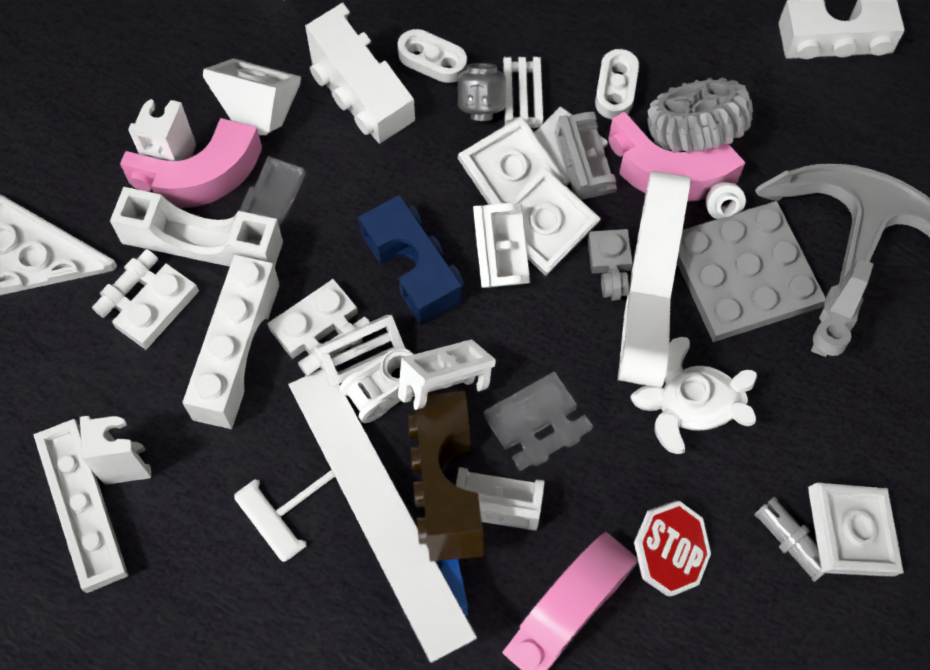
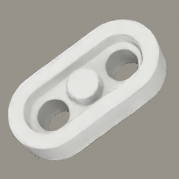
M414 29L402 34L398 40V56L400 61L407 67L444 83L458 81L459 74L467 70V56L464 50L433 34ZM413 52H420L421 54L415 55Z
M612 50L602 60L595 106L602 116L613 119L624 111L628 115L632 109L639 63L635 55L627 50Z

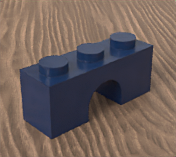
M400 195L358 217L361 236L380 265L397 257L409 258L417 264L413 270L399 277L401 297L420 325L462 303L461 287L464 286L462 276L454 265L448 267L441 257L443 256V251L439 242L433 235H426L422 229V219L414 206L407 207Z

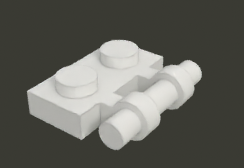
M147 249L137 259L132 258L124 266L126 271L113 285L108 284L100 292L102 297L92 307L103 318L113 308L119 310L120 314L112 323L116 329L145 350L199 292L195 283L167 264L156 275L149 271L158 261V258ZM137 282H140L145 287L130 301L125 295Z
M332 279L267 324L269 330L292 359L305 350L309 353L307 357L298 362L302 371L308 376L318 368L323 370L320 356L317 355L314 347L321 345L318 343L319 340L334 330L338 332L339 335L336 336L338 337L370 322L366 317H363L353 325L348 322V320L358 314L357 307L335 280ZM362 338L329 352V355L334 357L348 347L353 348L360 345L363 340Z

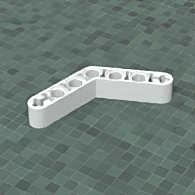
M650 171L624 313L618 380L658 388L663 386L669 358L670 298L691 177Z

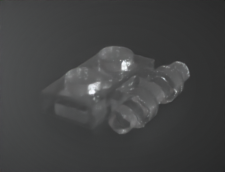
M555 371L484 411L486 421L505 450L519 442L521 443L524 450L512 456L520 471L532 464L539 466L549 460V454L565 445L570 448L581 441L580 436L592 430V425L586 416H582L573 422L566 418V415L576 410L577 404ZM551 424L556 432L539 441L534 434Z

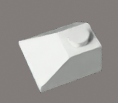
M236 59L205 68L203 72L204 79L230 119L234 122L257 127L259 135H267L269 132L282 126L301 82L300 76Z

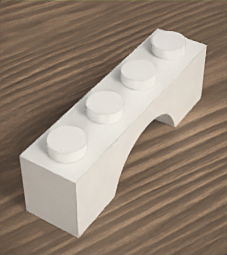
M123 187L110 219L122 244L229 267L234 255L273 263L275 268L283 244L279 225L275 218L238 211L234 217L225 220L202 218L179 209L161 194Z
M234 255L183 400V405L193 421L228 429L233 428L244 394V374L250 345L259 324L264 319L269 318L280 285L273 263Z

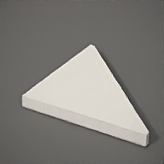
M0 195V295L106 273L116 269L117 265L110 257Z

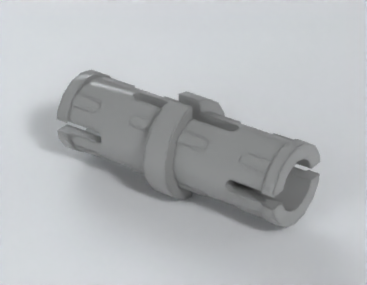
M776 497L768 501L767 505L762 506L754 514L781 543L779 546L784 554L788 551L810 575L813 582L824 574L821 569L818 545L808 535L810 530L805 525L800 527L781 506Z

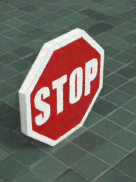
M674 501L647 511L634 541L642 579L666 596H674L699 585L711 556L703 518L682 502Z

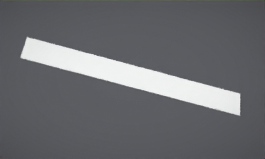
M320 369L288 385L429 661L433 662L477 638L436 562H430L427 545H419L418 529L349 401L341 393L340 385L331 386L328 382L326 371Z

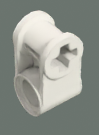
M395 348L388 351L367 367L352 373L340 385L341 393L344 396H349L360 411L359 418L363 423H369L378 419L391 407L402 401L398 398L400 379L392 377L391 374L395 369L401 367V359L403 357L414 355L409 350Z

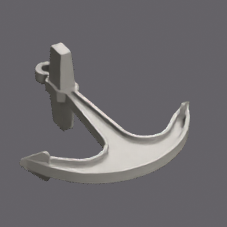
M816 164L792 171H784L758 186L755 192L758 196L778 201L783 197L811 193L828 194L838 198L851 212L852 226L839 285L831 287L827 294L824 308L819 317L821 323L813 335L814 343L811 351L826 357V355L835 356L843 353L851 340L850 331L857 322L859 309L864 300L862 295L874 265L870 260L883 231L895 224L909 225L918 228L930 238V198L909 184L872 169L846 164Z

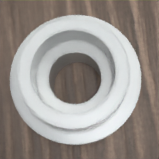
M728 182L718 183L708 192L706 208L715 219L733 216L743 210L746 201L745 194L736 184ZM728 199H731V200H732V201H731L729 204H727L726 206H722V207H721V204H722L725 200H728Z

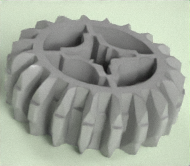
M709 78L705 81H698L696 79L693 83H683L678 88H670L668 93H661L658 99L650 103L651 108L647 110L649 117L647 119L648 126L655 144L660 145L665 150L671 149L673 153L686 151L687 154L698 150L704 152L709 148L718 149L719 145L724 143L730 144L733 142V138L743 136L744 131L751 127V121L753 120L752 100L749 98L746 87L738 84V81H727L725 78L719 80Z

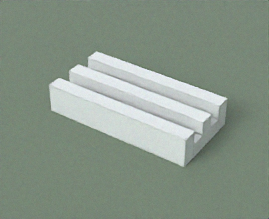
M504 57L503 72L506 77L505 126L519 118L513 117L512 72H519L520 117L523 116L530 128H539L543 124L540 57H533V62H526V57H518V62H511V57ZM526 72H533L534 117H528Z
M385 315L314 347L317 355L320 356L322 361L320 363L328 375L327 379L331 386L342 383L352 373L367 367L388 351L395 348L405 349L392 315ZM384 327L388 331L334 357L329 355V352ZM392 341L394 347L337 373L335 366Z

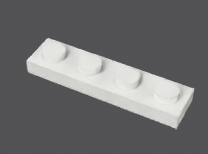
M75 419L33 434L81 589L88 593L128 577L129 575L96 475L81 459V432L79 424Z

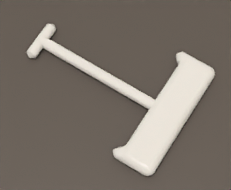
M330 470L276 511L259 490L260 481L256 479L236 492L234 498L279 559L285 562L304 549L307 542L298 540L281 517L333 479L335 475Z

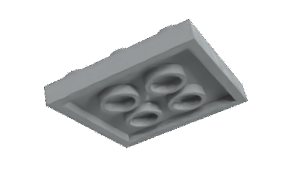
M777 201L736 213L730 217H723L682 230L677 264L713 342L824 306L826 298Z

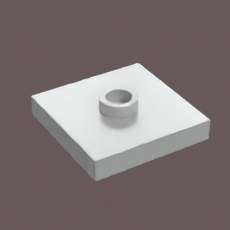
M523 116L458 154V160L489 205L507 203L543 166L561 182L565 178Z
M544 166L507 202L522 204L527 257L545 276L555 268L601 219Z
M816 483L808 487L822 573L896 576L903 573L888 488Z

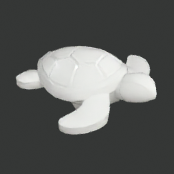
M685 337L675 338L669 343V358L664 388L644 386L635 391L630 397L633 404L641 410L657 411L662 409L663 412L655 422V434L660 443L669 452L675 454L685 452V445L679 433V427L688 430H708L721 426L732 419L744 426H751L756 422L754 411L750 406L746 405L748 398L745 393L753 388L757 378L756 372L744 370L732 379L723 372L707 366H694L683 370L682 362L690 347L689 339Z

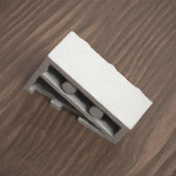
M341 3L306 25L312 59L310 71L321 86L326 84L332 91L333 98L342 110L348 109L354 115L359 129L365 135L371 134L381 144L415 121L414 99L388 63L384 61L380 64L366 47L371 43V40L365 32L359 35L356 34L348 23L347 15H349V11Z

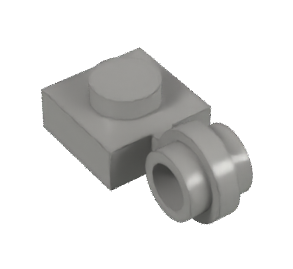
M628 229L590 231L587 240L592 274L604 273L601 275L603 297H611V301H618L621 299V296H628L629 292L628 276L624 272L631 271L632 268Z

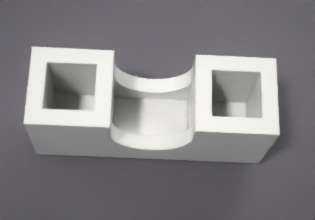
M787 0L779 20L785 58L811 59L823 56L884 55L894 52L904 32L897 0H858L849 21H840L830 16L826 11L824 0Z

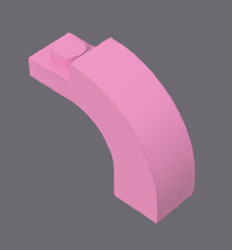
M625 111L612 119L608 140L612 150L618 156H623L619 174L640 191L646 193L651 170L691 177L687 202L706 199L709 190L718 183H738L745 162L729 144L724 143L719 145L718 149L709 148L704 152L698 150L690 154L686 152L673 153L651 142Z
M220 118L210 143L204 150L189 159L165 161L126 151L120 165L129 184L142 191H150L152 189L154 193L161 194L174 206L190 208L211 203L235 190L253 170L262 150V144L257 127Z
M605 531L571 564L520 625L521 629L502 653L521 670H549L585 623L622 584L638 563V558Z

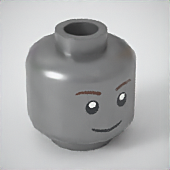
M489 63L467 65V70L458 76L459 109L470 113L472 120L488 121L493 119L494 113H498L505 108L506 77L504 73L497 70V65Z

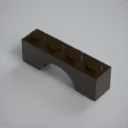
M465 391L428 394L425 407L417 409L416 413L408 414L410 439L419 438V446H411L413 472H422V480L414 481L416 508L425 507V516L417 517L419 545L428 544L430 562L484 557L483 528L478 493L464 490L454 485L443 474L444 469L453 459L470 451V429Z

